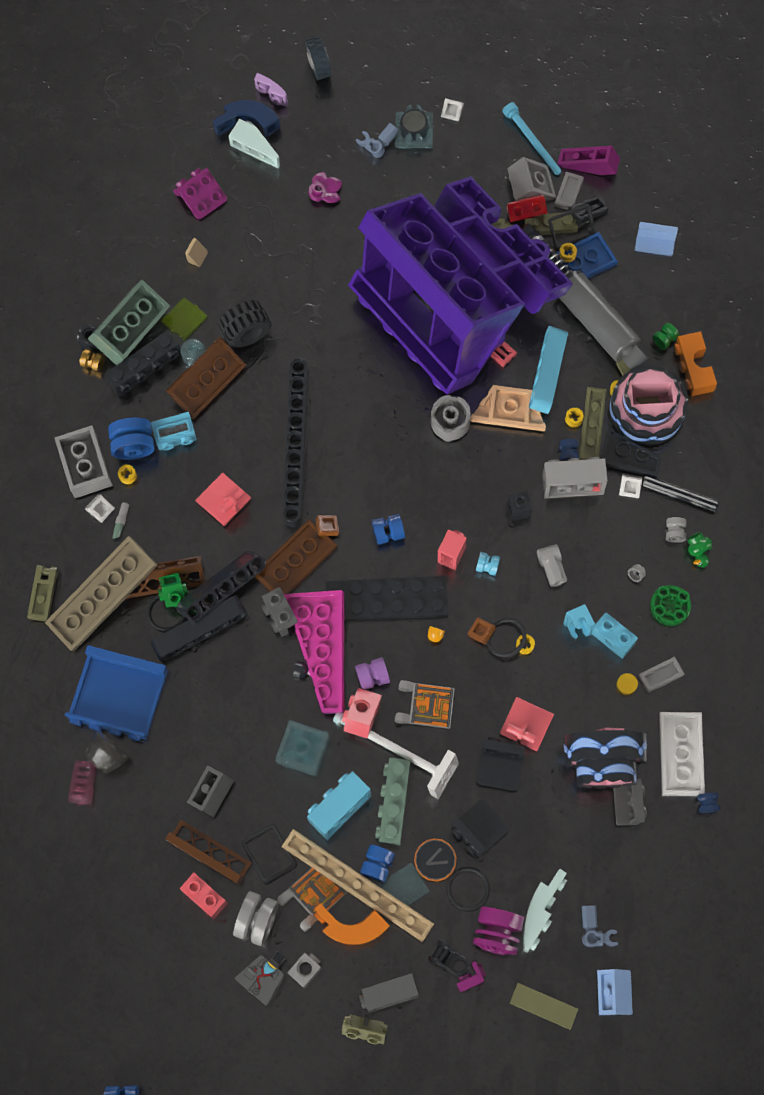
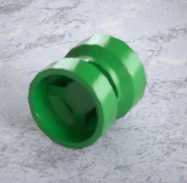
M665 323L661 331H657L652 335V339L659 348L666 350L670 346V342L677 340L680 335L672 324Z

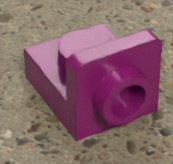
M476 961L471 962L476 975L472 976L471 973H468L459 978L460 982L457 983V987L460 993L484 982L483 977L486 974L481 963L477 965Z

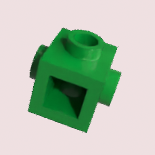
M179 573L159 577L161 589H158L160 601H165L166 608L177 607L180 600L185 597L184 595L188 594L186 584L181 583Z

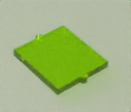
M183 297L162 319V322L171 329L172 333H177L186 340L207 318V315L196 304H192Z

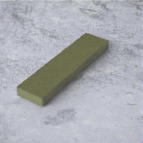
M587 387L579 450L580 460L599 457L607 389Z

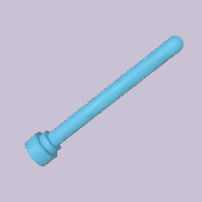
M511 102L506 105L502 111L504 115L514 120L554 174L560 175L561 169L519 116V108L516 104Z

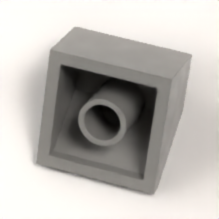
M523 157L507 168L515 201L544 195L545 201L556 199L547 165Z

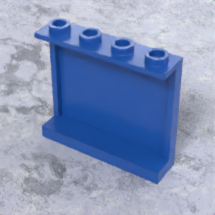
M88 645L85 652L87 659L70 711L69 713L66 712L65 716L70 720V723L78 726L84 723L88 724L89 728L101 731V728L109 730L108 733L120 736L122 733L129 735L128 738L135 741H140V739L147 740L168 673L166 665Z

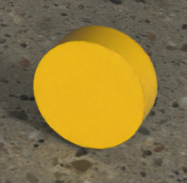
M622 674L617 680V689L624 695L633 694L638 687V681L632 674Z

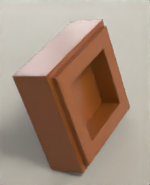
M317 515L318 535L338 536L337 516Z
M478 617L467 634L469 637L486 645L496 627Z

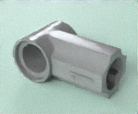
M555 544L538 549V559L541 566H544L550 587L567 582L558 545Z

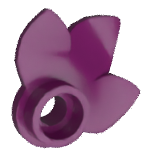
M324 172L317 173L312 178L308 194L314 201L338 202L341 198L336 192L341 188L342 181L335 177L327 178Z

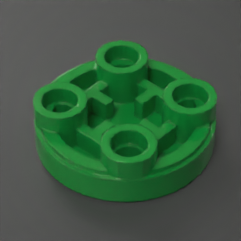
M661 586L651 598L650 611L653 617L663 625H679L690 614V595L678 586Z

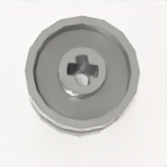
M249 891L239 911L233 936L245 940L251 932V943L263 946L274 924L279 901L266 898L261 905V895Z

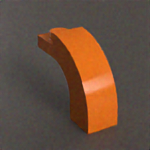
M320 902L314 907L316 911L314 916L322 924L325 921L328 923L322 931L330 938L344 944L355 945L372 941L389 927L387 922L375 910L361 922L348 925L337 921Z

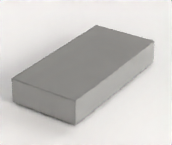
M566 172L554 206L568 210L570 206L575 205L584 177Z
M673 657L640 673L638 677L647 694L683 677L685 674L676 658Z

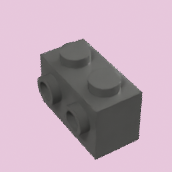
M207 765L187 803L214 817L234 780Z

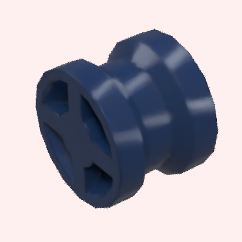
M718 793L697 795L701 805L699 813H712L721 810L717 803Z

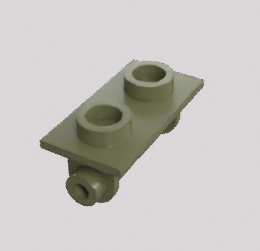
M352 1014L350 1016L345 1015L342 1026L343 1035L350 1039H364L371 1044H384L388 1027L384 1022L369 1019L368 1026H365L364 1017Z

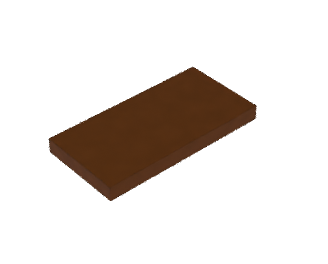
M218 337L166 392L185 413L189 412L191 419H194L246 364L222 337Z
M308 519L266 560L264 570L256 575L255 578L270 592L281 588L283 594H290L338 546L328 536H319L317 526Z

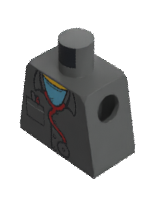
M278 951L274 953L269 961L260 955L239 973L235 980L268 1007L285 978V975L279 968L286 958Z

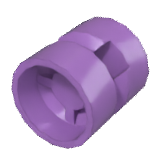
M382 657L372 660L369 665L365 662L355 666L359 683L363 690L373 688L374 684L380 686L390 683Z

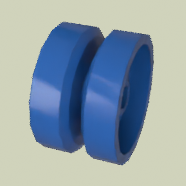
M137 417L124 418L108 426L109 439L112 441L110 443L111 455L114 458L133 460L146 457L154 452V441L151 437L152 427L149 420Z

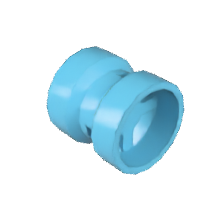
M480 552L476 571H486L489 575L496 576L500 556H488L487 553Z

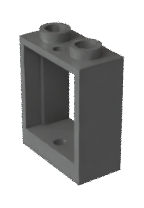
M412 973L361 989L363 994L359 995L363 1010L367 1009L369 1013L419 997Z

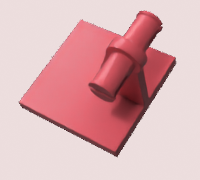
M222 473L195 501L225 526L251 500V497Z
M516 697L499 735L512 741L520 742L521 745L537 752L554 714Z

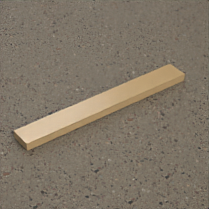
M292 830L282 845V848L421 942L425 940L434 926V923L296 830Z

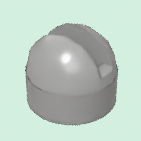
M639 564L632 566L628 570V576L634 582H640L646 575L645 568Z

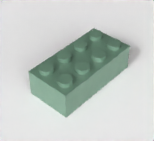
M141 279L91 334L88 340L118 365L161 318L170 305Z

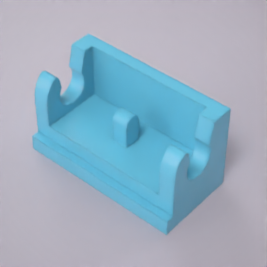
M585 604L566 612L563 622L575 639L578 638L575 633L576 628L582 629L583 634L587 637L592 634L595 626Z

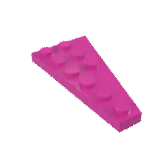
M344 591L284 594L298 621L295 624V631L304 658L307 661L310 677H312L322 713H344Z

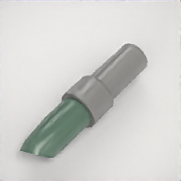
M122 503L119 515L115 521L113 539L120 537L123 526H125L126 515L129 509V504Z

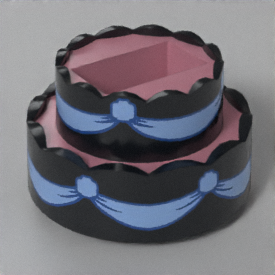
M650 365L633 368L618 380L609 403L611 421L622 436L625 435L634 443L641 445L661 444L674 437L683 425L688 408L687 391L674 373L662 367ZM657 396L661 403L639 404L636 398Z
M602 728L596 731L574 733L563 737L565 764L567 767L576 768L578 787L603 789L606 787L619 788L621 786L630 787L636 785V766L647 763L646 734L643 732L624 730V728Z

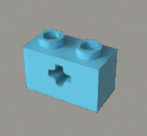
M605 613L600 618L592 631L594 637L622 659L638 640V637L608 613Z

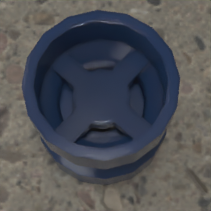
M564 439L559 442V450H561L559 455L560 461H568L571 458L579 459V453H577L579 448L578 440Z

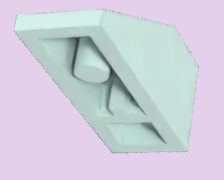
M239 119L229 134L230 146L279 169L280 161L278 154L257 127L250 121L245 122Z

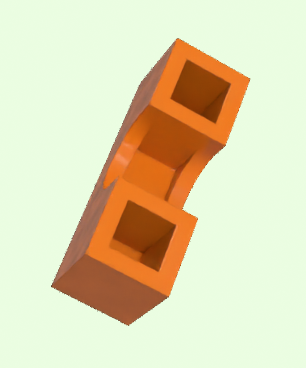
M701 331L678 336L676 344H674L675 354L680 357L679 366L681 372L686 377V389L690 390L691 396L714 392L717 382L712 366L702 368L694 362V359L703 357L706 351Z

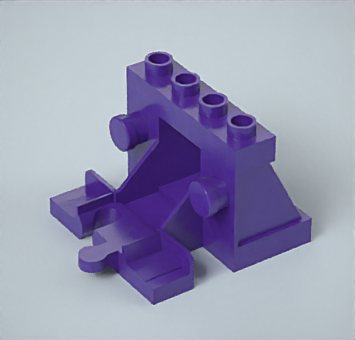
M471 176L446 184L435 203V207L422 193L368 210L358 227L365 235L363 264L361 268L356 270L348 284L358 296L359 302L373 312L383 323L384 330L402 344L407 350L410 359L419 363L430 375L433 384L447 395L473 383L495 348L504 343L505 333L523 306L530 313H537L545 303L566 295L573 285L548 258L550 248L545 242L539 239L531 240L517 224L504 229L491 225L498 221L501 207ZM414 290L434 310V314H432L425 307V305L415 296V294L413 293Z

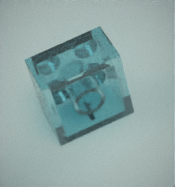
M289 720L275 758L277 764L316 777L330 740L329 733Z

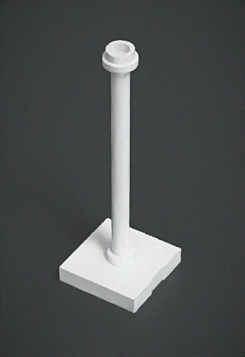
M336 713L333 722L337 726L345 725L342 722L344 713ZM373 731L369 733L368 739L432 773L433 777L427 787L431 796L436 799L440 798L459 765L455 753L448 750L440 765L435 766Z

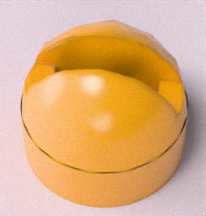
M429 626L428 638L432 642H439L443 638L445 631Z

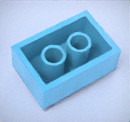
M353 771L349 775L347 773L344 774L338 781L339 785L334 790L330 788L323 795L324 800L319 805L315 803L308 810L309 815L307 818L309 823L326 840L372 796L370 788Z

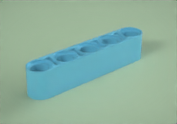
M552 326L547 328L529 402L530 409L546 414L551 409L568 336L567 331Z

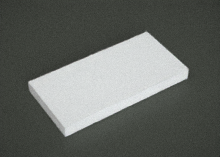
M660 712L662 796H697L704 794L702 712Z

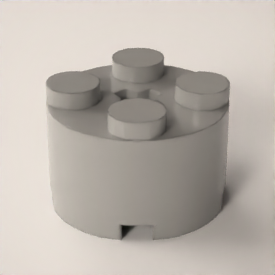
M446 395L439 398L434 403L431 411V426L435 434L445 441L456 440L464 436L470 427L471 414L468 403L458 396Z

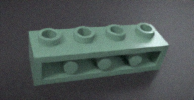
M389 758V764L385 763L383 776H387L386 784H382L381 788L384 804L379 805L378 817L382 818L381 826L376 828L375 837L379 839V845L401 847L410 760Z

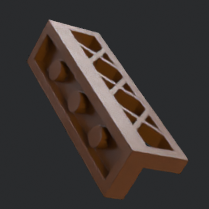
M195 556L157 563L156 568L143 580L144 582L139 584L141 587L137 591H132L126 598L158 593L161 585L152 588L147 583L151 579L159 581V577L179 573L181 583L185 581L186 588L200 586L205 582L202 557ZM199 571L200 580L191 581L187 578L190 573Z
M180 820L173 833L169 832L165 838L170 844L237 885L240 884L252 864L183 820ZM182 827L190 830L191 839L182 840L177 837ZM205 839L208 842L209 849L200 851L196 848L195 841ZM223 850L227 860L216 861L213 857V851ZM239 860L245 864L240 874L231 869L230 862Z

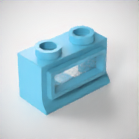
M189 412L151 422L159 450H170L174 446L180 444L188 445L197 440Z

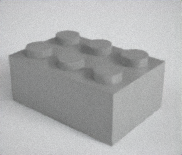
M93 426L55 437L69 488L75 498L113 486Z
M590 457L588 460L571 458L568 461L553 459L545 462L542 474L544 498L604 495L607 484L605 459ZM599 483L600 491H591Z

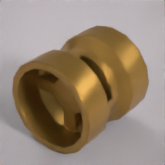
M86 348L81 355L80 366L84 368L90 367L93 371L100 372L105 364L106 356L103 353H94L93 350Z

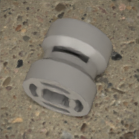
M680 517L668 518L666 520V527L668 528L666 540L676 543L686 541V533L684 532L686 519Z

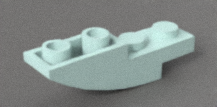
M561 869L558 870L549 886L541 882L533 895L526 914L523 931V950L525 952H528L529 949L535 950L540 942V939L537 938L541 930L546 932L552 922L549 920L551 914L544 909L545 907L551 908L556 900L553 897L557 889L561 891L567 882L564 879L567 873Z

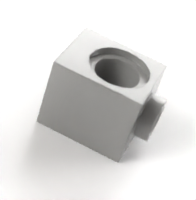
M304 953L288 971V974L306 988L322 969L318 965L321 961L312 953L309 956ZM304 963H309L312 966V971L308 975L301 974L300 968Z

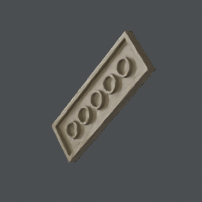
M128 536L45 622L46 625L71 651H75L158 564L132 537Z

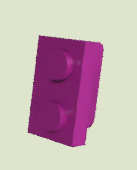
M197 168L190 173L192 177L188 180H185V178L181 179L175 184L177 187L173 189L176 196L181 195L196 219L203 218L227 200L226 195L208 168L202 170Z

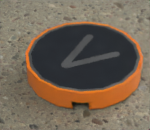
M430 839L418 847L414 863L421 877L429 881L439 882L447 879L453 873L457 858L454 849L449 843L441 839Z

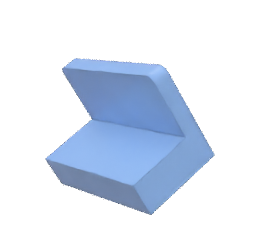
M640 222L635 251L672 256L678 227Z
M619 969L597 970L599 1015H632L631 971Z

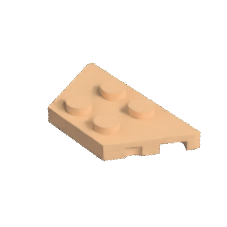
M493 385L488 395L481 401L477 410L470 417V422L545 431L546 428L540 412L529 408L532 390Z

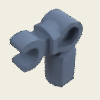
M389 123L378 136V140L370 138L369 134L363 131L362 134L366 137L365 140L360 141L356 139L359 146L365 147L374 157L379 158L385 152L384 147L390 144L399 133V130Z
M582 906L583 928L586 930V933L582 936L583 944L590 948L603 946V943L610 947L618 945V942H611L609 940L610 934H617L616 930H609L605 934L602 931H596L595 928H598L596 906Z

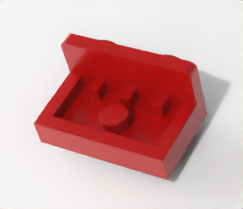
M544 195L510 202L506 206L510 222L548 213Z

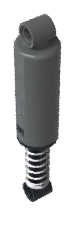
M527 223L522 228L531 240L539 239L544 242L543 237L530 223ZM550 249L548 258L573 283L566 295L559 297V299L564 302L573 315L580 320L616 362L623 360L631 370L645 363L649 357L639 347L642 341L641 338L581 270L568 271V265H563V260H559L558 254H553L554 249Z

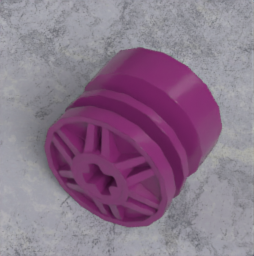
M481 907L478 922L485 925L486 929H476L475 933L483 936L484 939L474 938L473 944L491 953L516 955L518 948L510 946L509 943L519 944L520 940L511 936V932L522 931L525 917L496 908Z

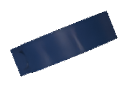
M252 100L235 101L223 106L225 114L219 115L212 121L214 131L218 136L233 128L239 119L253 123L265 138L281 128L279 117L272 109L265 104Z

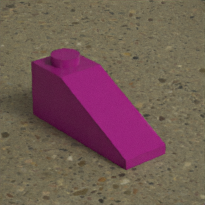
M612 145L561 149L557 165L562 168L596 175H611L617 173L620 157Z

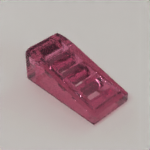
M75 761L68 798L70 803H92L96 762ZM79 767L90 768V771H79ZM78 775L89 776L88 780L78 779ZM77 783L87 784V788L77 787ZM77 791L86 792L85 795H76Z

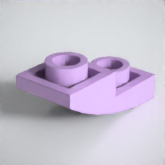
M257 73L254 78L256 89L261 93H268L270 101L275 105L287 107L288 101L285 91L271 79Z

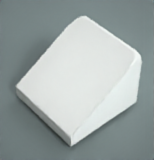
M445 98L441 117L459 121L464 103Z
M622 474L619 495L639 498L642 476Z
M99 494L85 507L101 523L115 509Z

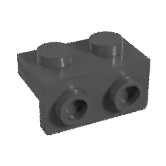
M277 588L262 596L264 604L261 606L266 616L270 614L273 620L270 624L274 632H279L281 637L289 634L287 628L297 624L298 621L281 588Z
M637 779V784L630 787L621 786L613 788L616 824L638 825L644 822L647 810L643 804L645 788L642 785L641 779Z

